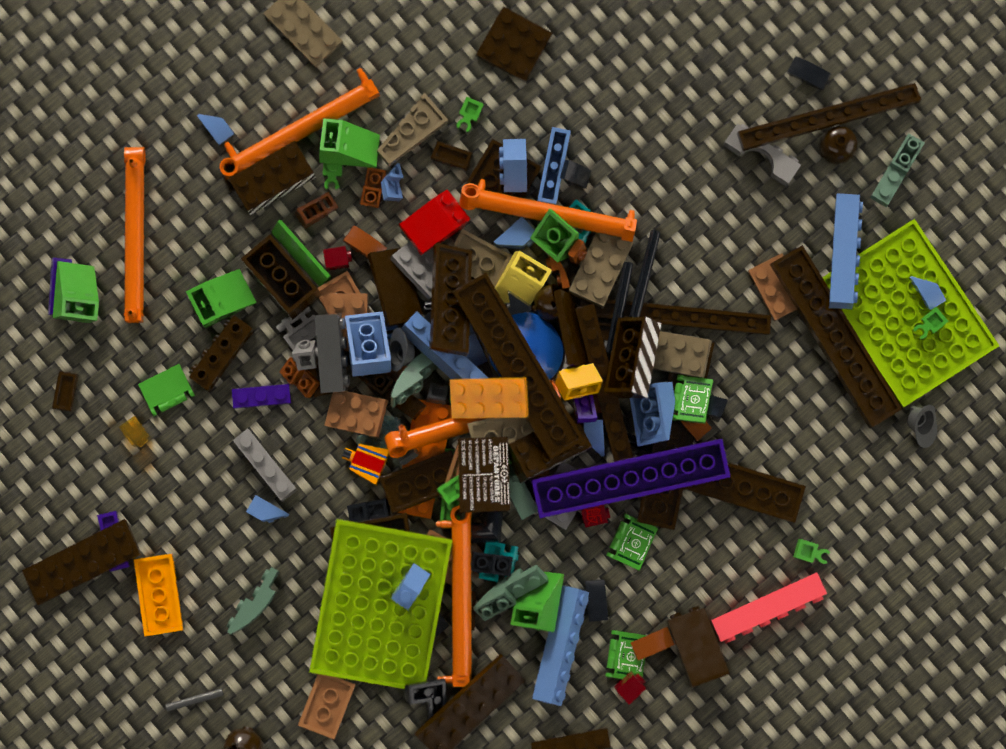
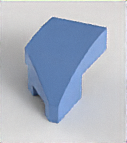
M203 114L197 115L218 145L234 134L223 118Z
M400 163L394 165L381 181L383 200L400 201L403 199L399 181L403 178Z
M913 276L910 277L913 286L920 293L927 309L931 310L946 301L937 283Z
M603 420L583 423L584 432L592 448L601 457H604Z
M255 495L246 511L259 520L269 523L281 517L286 518L289 516L285 511Z

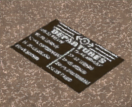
M508 436L458 438L460 513L510 511Z

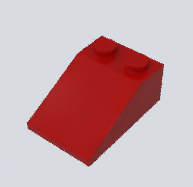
M447 189L423 205L398 226L418 252L423 255L434 248L436 243H441L462 230L470 221V217Z

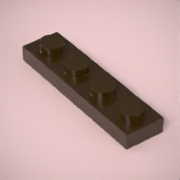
M607 728L531 742L532 749H605L611 747Z

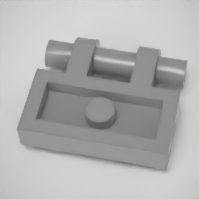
M309 307L293 320L290 317L287 319L285 317L276 326L279 332H282L284 329L289 331L283 338L292 350H295L298 342L303 340L312 341L316 338L315 315L309 318L305 316L311 311ZM298 319H301L303 321L300 325H298L295 328L291 326V324L296 322Z

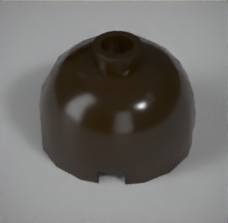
M841 125L833 126L827 129L820 138V153L830 163H846L856 153L857 138L848 127Z
M555 284L542 287L535 295V304L532 305L534 314L551 323L559 322L554 291L559 289Z
M244 726L242 729L230 732L224 742L223 749H263V743L253 728Z

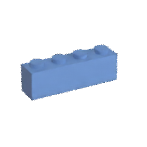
M552 127L537 201L557 205L561 184L560 176L566 159L570 130Z

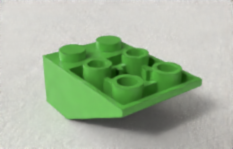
M323 118L319 163L376 168L380 135L343 120Z
M57 261L53 318L85 323L97 321L99 299L95 267Z
M240 269L206 281L186 291L205 329L257 303Z
M544 572L548 576V582L517 599L516 605L513 607L510 625L555 632L564 574Z

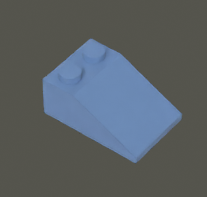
M383 311L345 316L352 376L391 372V356Z
M672 382L650 384L648 398H630L638 447L667 441L670 438L675 406Z

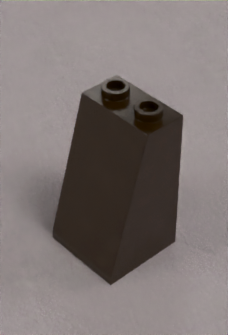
M699 605L688 609L689 613L681 615V612L670 615V620H667L690 687H695L730 674L705 608L700 609Z

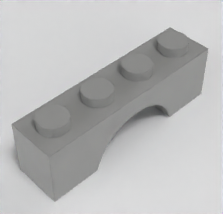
M737 123L723 146L738 156L749 151H757L764 154L771 163V177L787 187L801 166L798 163L799 160L791 155L788 157L782 153L783 150L780 147L770 144L743 151L737 132L749 127Z
M248 428L233 440L282 502L297 491V488Z

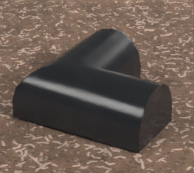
M503 511L483 512L482 522L471 523V543L501 542Z
M445 679L406 684L404 687L405 699L408 704L426 702L428 720L447 703Z

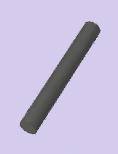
M220 688L165 704L167 712L207 701L224 696L223 690Z

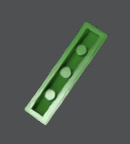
M279 220L272 229V234L319 287L330 281L331 276L284 222Z

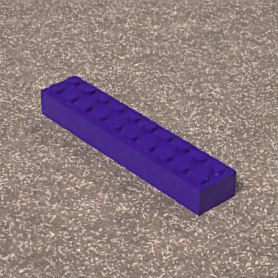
M716 439L531 479L539 518L724 479L730 477L723 440Z

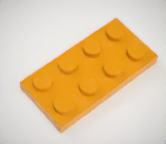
M526 378L449 380L452 419L527 418L529 416Z
M173 554L134 559L144 636L184 631Z

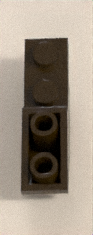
M387 374L357 376L391 403V394L396 382ZM411 395L403 404H398L395 407L415 421L426 405Z

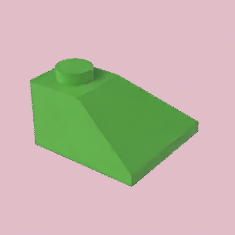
M550 208L530 239L555 261L560 262L569 257L568 252L578 239L579 233Z

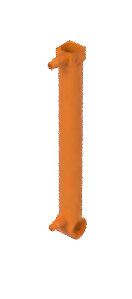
M361 68L357 69L356 72L362 82L360 86L238 154L230 142H226L224 146L230 158H225L220 163L222 175L229 180V178L294 141L298 142L318 131L323 126V118L337 120L376 99L380 94L372 79L369 80ZM234 165L235 169L233 172L227 173L225 171L226 167Z
M125 147L124 316L126 323H143L144 166L146 163L145 147Z
M484 179L480 180L478 186L468 183L461 189L459 204L466 210L479 208L541 221L551 208L573 228L620 237L621 240L630 242L634 238L637 223L634 210H629L627 217L623 219L487 191L485 190L486 181Z
M550 380V382H551V384L553 385L555 391L557 392L558 396L560 397V394H559V391H558V389H557L556 384L554 383L553 380ZM449 418L409 431L406 430L404 425H400L399 431H392L385 436V443L390 457L400 458L409 450L469 433L468 423L488 418Z
M460 505L451 510V520L436 522V527L452 528L453 674L452 676L437 677V679H445L446 684H452L453 687H465L471 681L472 512H466L465 519L460 520L457 517Z

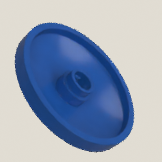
M524 312L511 315L550 380L558 372L563 360V345L557 330L550 322L543 320L534 313ZM489 356V359H490V362H491L493 368H494L495 371L498 373V375L501 377L500 373L498 372L497 368L495 367L493 361L491 360V358H490V356Z

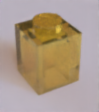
M133 416L119 426L133 447H141L148 442L147 438L150 435L136 416Z

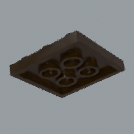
M503 6L476 56L526 83L553 33Z
M492 139L466 184L473 183L478 186L480 180L484 179L486 181L485 190L524 198L542 166L527 158V192H504V185H500V173H504V169H500L499 147H503V144Z

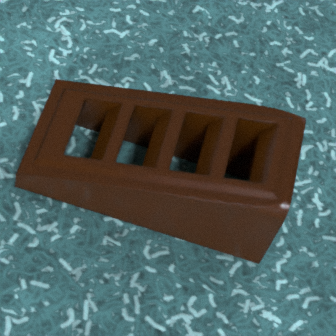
M327 192L296 209L295 215L303 228L306 229L337 210L338 206L330 193ZM324 200H326L330 208L327 209L323 203ZM317 204L320 205L323 212H320V210L316 206ZM311 208L315 212V216H313L312 212L310 211Z

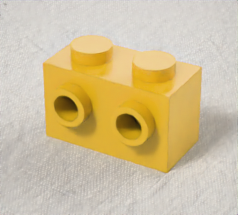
M592 363L559 371L555 384L562 398L566 401L599 393L603 380Z

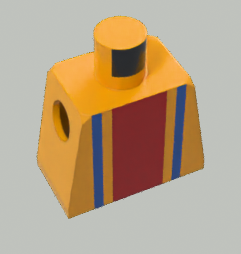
M359 444L356 451L345 448L342 459L351 462L350 471L376 486L389 457L387 449Z

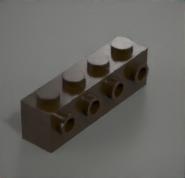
M235 315L232 319L229 317L225 321L223 331L214 336L212 346L203 351L200 356L202 358L198 365L194 364L189 371V378L208 392L212 390L254 332L253 328Z

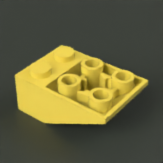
M516 251L495 288L504 303H510L509 290L531 305L535 295L542 289L552 270L523 252Z

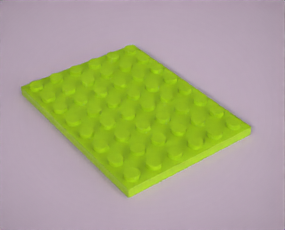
M915 219L858 254L860 255L859 267L855 268V273L859 274L858 285H854V292H858L857 303H853L852 309H842L902 408L999 347V344ZM831 272L822 277L829 289ZM911 276L937 283L946 298L945 302L936 307L949 322L934 334L928 331L927 336L922 340H919V337L923 335V331L917 329L913 332L912 330L917 325H923L920 319L933 309H927L920 293L916 291L910 280Z
M337 519L309 673L404 689L406 684L427 681L452 539ZM415 563L430 573L419 595L407 610L392 600V594Z

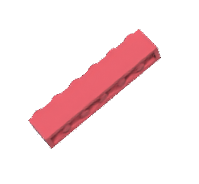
M814 573L712 619L710 623L719 642L724 641L726 644L735 640V635L742 633L744 636L753 632L752 628L757 625L762 628L770 624V619L777 617L779 620L788 616V611L795 609L797 612L806 608L805 603L812 601L815 604L823 600V595L827 594L818 573Z

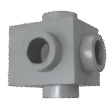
M303 340L296 344L292 356L298 370L317 368L318 350L316 340Z

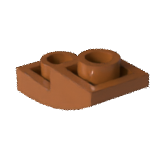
M368 167L360 201L361 205L379 208L382 197L381 181L386 176L387 170Z
M353 226L343 239V242L353 250L362 253L367 258V255L371 252L387 249L378 240L356 226Z
M549 255V258H546L547 267L552 270V274L560 273V275H557L558 287L562 286L563 291H568L570 285L561 262L555 261Z
M291 357L280 370V373L289 384L295 385L307 398H311L320 385V382L307 369L298 370L296 362Z
M665 627L632 641L631 645L639 661L675 645L668 627Z

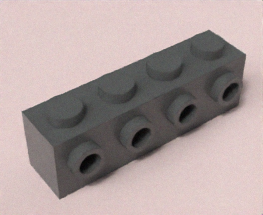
M342 313L316 315L315 325L321 393L344 392L350 386L349 375H346L348 357L345 356L344 349L347 348V339L343 336L345 318H342Z

